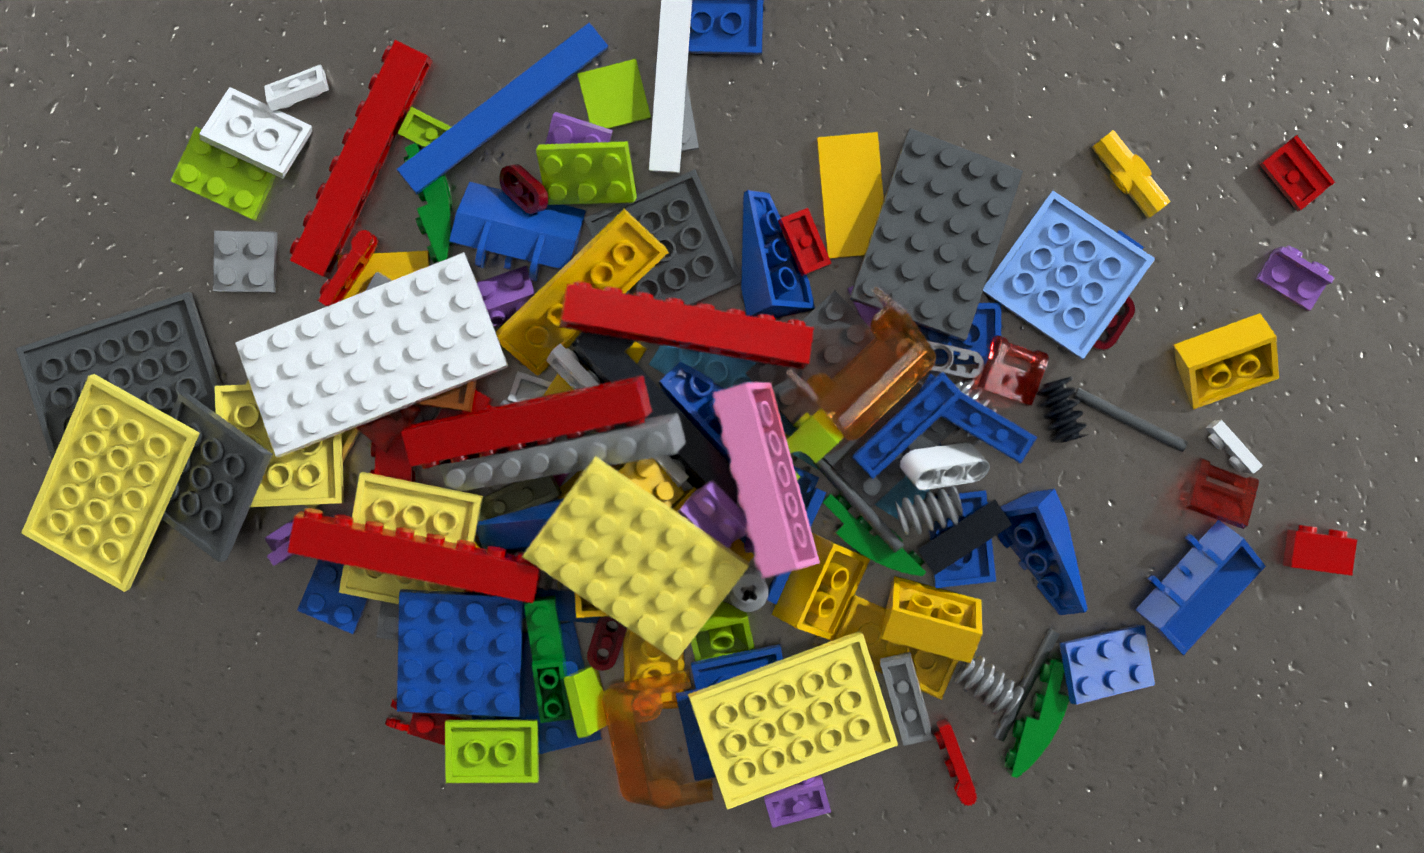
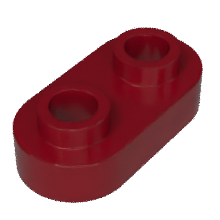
M519 164L502 168L499 181L506 195L528 214L545 210L548 204V193L535 177Z
M1130 297L1122 305L1124 314L1120 316L1115 315L1104 330L1108 335L1107 340H1097L1092 348L1105 351L1115 345L1135 313V304Z
M611 616L599 617L587 652L589 664L599 671L609 670L615 665L627 631L626 626ZM609 621H614L617 623L618 627L616 629H611L608 627L607 623ZM606 649L609 655L601 656L598 650Z

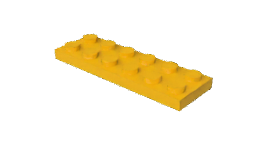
M623 209L496 331L500 345L538 377L550 365L546 360L551 351L559 344L567 349L582 332L559 327L567 284L573 285V282L576 281L591 284L594 289L604 290L605 287H615L623 290V294H625L668 254L666 247L629 212Z

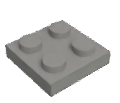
M214 231L213 291L276 293L277 232Z

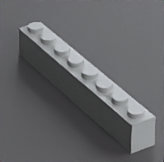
M674 413L644 419V423L627 427L626 423L614 424V429L597 433L596 428L585 430V435L572 439H567L566 435L556 436L555 441L543 445H538L537 441L527 442L526 447L514 451H509L508 447L498 448L497 453L485 457H480L479 453L469 454L468 459L456 463H451L450 459H446L439 466L447 489L466 491L585 470L595 456L607 465H614L676 454L686 441L679 415Z

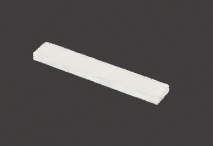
M661 0L649 161L650 172L680 174L692 0Z

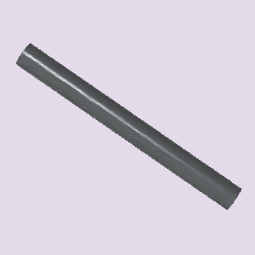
M1077 388L1073 399H1079L1081 403L1180 452H1183L1188 444L1187 441L1081 388Z
M824 457L817 463L813 461L815 466L895 553L904 546L899 538Z
M1048 629L1019 685L1024 689L1021 699L1007 716H1003L993 737L1002 742L1006 739L1042 670L1043 664L1060 635L1059 633Z

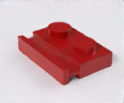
M1298 135L1292 137L1286 144L1259 164L1297 212L1305 208L1335 183Z

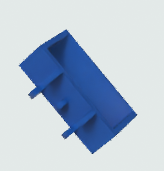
M469 182L457 209L449 242L457 246L477 250L475 266L485 268L489 254L505 257L504 268L511 270L513 259L530 263L529 279L538 281L542 267L560 271L576 255L587 210L560 204L547 205L545 210L528 214L506 195L502 189Z
M1220 520L1199 541L1191 534L1184 538L1192 549L1161 582L1152 574L1147 578L1155 589L1135 609L1150 626L1182 655L1186 654L1266 567L1247 541Z

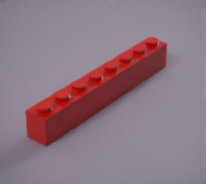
M397 40L394 41L392 46L388 45L381 59V62L384 64L379 74L375 73L372 76L368 89L371 91L366 101L362 100L358 105L355 113L357 120L353 128H348L342 140L344 147L340 156L336 155L333 158L329 167V172H331L327 183L323 182L320 185L316 194L318 202L314 210H309L303 221L305 229L301 237H297L293 241L289 251L292 254L289 261L328 279L338 260L337 255L341 254L398 135L397 133L433 62L428 55Z
M580 281L573 282V285L567 284L559 324L560 328L801 370L810 361L814 327L806 326V323L800 320H788L787 323L775 321L776 318L771 315L759 314L757 317L745 315L744 311L738 309H727V312L715 310L713 305L704 303L690 306L685 305L683 300L677 298H666V301L653 299V295L642 292L635 293V296L623 294V290L615 287H605L604 290L594 289L591 284Z
M641 375L415 423L403 429L401 434L410 466L422 465V469L439 465L440 460L450 459L451 463H456L468 459L469 454L479 453L480 457H485L497 453L498 448L508 447L509 451H514L526 447L527 442L537 441L538 445L551 443L556 440V436L566 435L567 439H572L585 435V430L596 428L597 433L606 432L614 429V424L625 422L627 427L639 425L645 422L644 418L652 412L644 377Z
M306 508L304 512L300 511L293 519L287 553L533 603L536 597L541 569L525 559L522 552L515 556L506 554V550L500 547L488 546L486 550L475 547L476 544L471 541L457 540V543L445 541L444 536L438 534H427L424 537L414 535L415 531L408 528L397 527L396 531L385 529L384 524L375 521H366L365 524L353 522L354 518L346 515H335V518L323 516V512L317 509Z

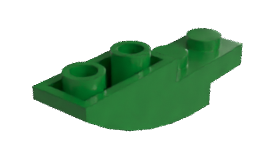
M417 143L405 147L408 156L403 157L404 162L422 150ZM444 174L418 194L422 202L427 201L428 204L417 208L419 217L415 218L421 234H427L431 245L427 246L433 263L451 258L454 244L449 242L455 220L449 185Z
M829 493L823 499L822 503L842 522L834 532L859 553L878 564L899 572L916 576H923L926 573L921 567L925 562L913 550L907 553L903 548H900L895 553L876 532L872 535L870 531L873 528L861 515L856 519L848 511L852 506L840 494L834 497ZM890 528V530L899 538V540L903 542L900 536Z
M555 595L538 597L534 599L533 603L524 602L533 661L532 671L540 723L571 720V709L563 680L567 676V668Z
M1049 657L1048 664H1043L1039 679L1043 682L1040 694H1035L1032 703V711H1035V715L1022 713L1021 720L1017 719L1015 721L1012 737L1016 738L1013 749H1008L1005 758V767H1008L1007 772L1011 777L1018 778L1037 761L1052 741L1066 713L1069 695L1059 691L1064 675V666L1061 660Z

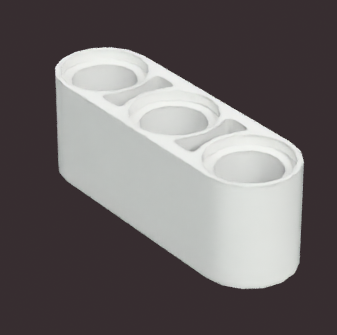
M964 442L912 450L902 458L900 468L917 489L928 490L977 482L987 475L990 464L973 444Z

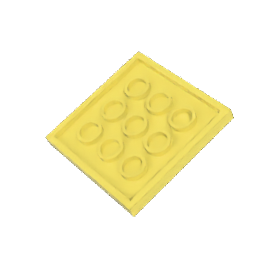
M250 384L214 386L216 414L273 454L250 507L344 503L341 433L282 457L275 456Z
M361 472L352 518H354L353 522L365 524L366 521L379 522L384 524L385 529L395 531L397 527L412 529L415 531L414 535L424 537L427 534H438L444 536L445 541L457 543V540L474 542L483 496ZM344 564L339 593L399 604V592L401 589L465 592L466 589Z

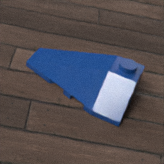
M750 190L745 191L743 196L741 290L747 316L757 317L759 314H766L778 318L814 310L815 305L807 275L801 276L779 225L778 220L781 217L770 193Z
M680 361L658 383L675 406L719 453L731 463L729 450L726 449L722 441L723 428L721 420L714 411L715 398L713 393L725 390V388L714 383L713 379Z
M1049 489L1031 492L1001 506V509L1012 524L998 534L1002 544L1006 549L1008 547L1012 548L1020 558L1018 564L1024 571L1028 569L1038 581L1037 588L1059 615L1085 613L1088 609L1067 515L1056 490Z
M564 498L479 521L476 532L483 549L487 550L488 546H495L505 549L506 552H525Z

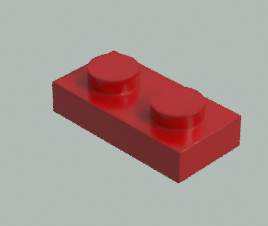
M808 208L778 220L801 276L832 264Z

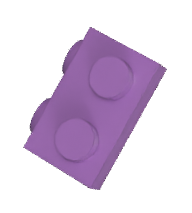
M527 266L477 282L493 327L503 325L536 294L532 280L529 279Z

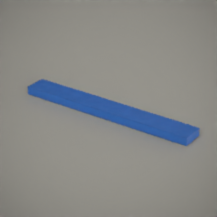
M590 23L586 24L397 168V172L414 193L418 195L606 51L608 45Z

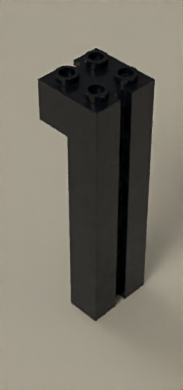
M582 331L571 345L574 347L573 352L578 357L579 363L586 371L593 372L598 377L600 384L643 375L652 412L644 419L674 413L679 415L686 443L676 454L668 456L671 459L678 460L684 466L685 473L689 476L686 481L697 490L713 480L737 504L740 491L737 480L731 474L730 463L625 352L638 341Z

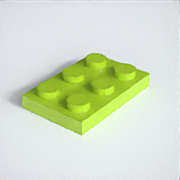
M195 127L171 178V182L252 220H256L276 175L200 140L199 134L202 129Z
M628 141L538 145L536 154L542 185L548 193L547 205L635 202L637 195Z
M538 719L446 720V783H538Z

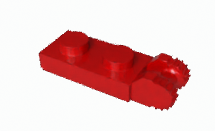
M362 229L356 233V236L351 240V251L349 254L346 253L341 257L337 264L338 270L333 278L328 279L320 289L321 296L318 299L319 302L329 306L344 300L376 251L375 248H378L379 240H377L374 234Z
M392 699L391 707L397 710V699ZM406 712L413 713L410 723L395 717H387L385 725L400 731H407L409 735L445 745V721L470 719L454 714Z
M946 719L936 722L939 731L934 732L939 749L945 748L949 759L944 762L950 778H957L954 785L957 797H959L961 804H964V806H972V804L977 802V793H975L976 790L951 724Z

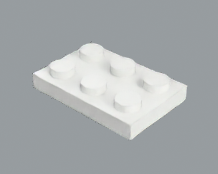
M229 87L199 135L200 140L283 179L311 135L312 126L279 110L272 112L267 104Z

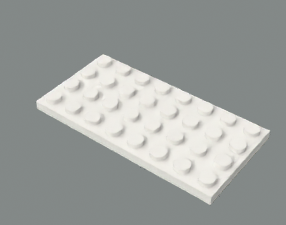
M465 253L235 342L275 456L282 457L509 367Z

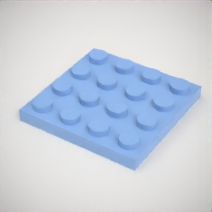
M1052 191L987 281L983 293L996 302L1001 303L1003 307L1081 360H1084L1155 261V258L1055 191Z

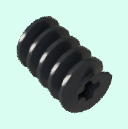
M1072 376L1042 384L1044 387L1036 392L1037 396H1047V399L1040 404V407L1050 408L1051 410L1043 417L1044 419L1054 420V423L1047 427V431H1057V435L1050 439L1052 443H1064L1089 435L1080 433L1081 430L1087 427V424L1076 421L1083 415V411L1073 410L1080 403V400L1069 398V396L1077 391L1075 387H1066V384L1073 380Z

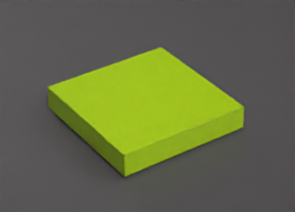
M636 58L577 74L590 123L607 129H614L652 119Z
M589 665L564 677L563 680L577 737L590 736L610 724V715L599 670Z

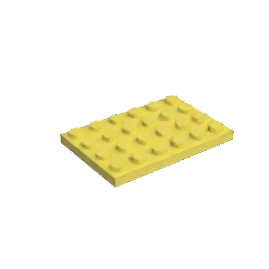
M95 374L88 376L21 534L123 592L129 590L200 433Z
M596 456L523 555L525 559L674 660L679 658L749 567L748 561Z
M861 631L688 694L727 810L898 745Z

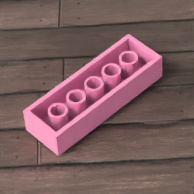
M771 382L744 383L713 393L715 398L714 411L721 420L723 428L722 441L726 449L729 450L732 461L730 463V471L733 478L737 480L740 491L738 501L747 517L746 530L749 539L753 541L755 547V564L757 569L762 573V577L765 578L819 564V558Z

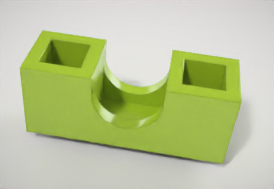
M819 410L812 416L808 412L804 414L794 424L797 430L790 437L785 432L790 455L793 452H803L815 463L844 438ZM795 471V474H796V477H797V480H798V479L800 478V476H799V475L796 473V471Z

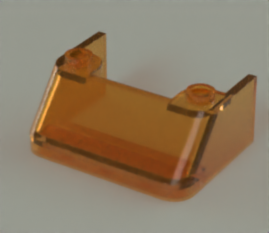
M877 286L872 291L883 308L873 316L870 330L875 338L832 380L825 373H818L811 376L805 383L791 369L786 373L806 399L849 441L857 440L863 436L932 369L936 361L935 351L909 313Z
M690 669L610 685L603 694V709L621 794L631 803L660 809H671L714 800L712 779L678 785L675 780L667 777L652 779L641 722L653 720L661 713L663 706L661 693L691 688Z

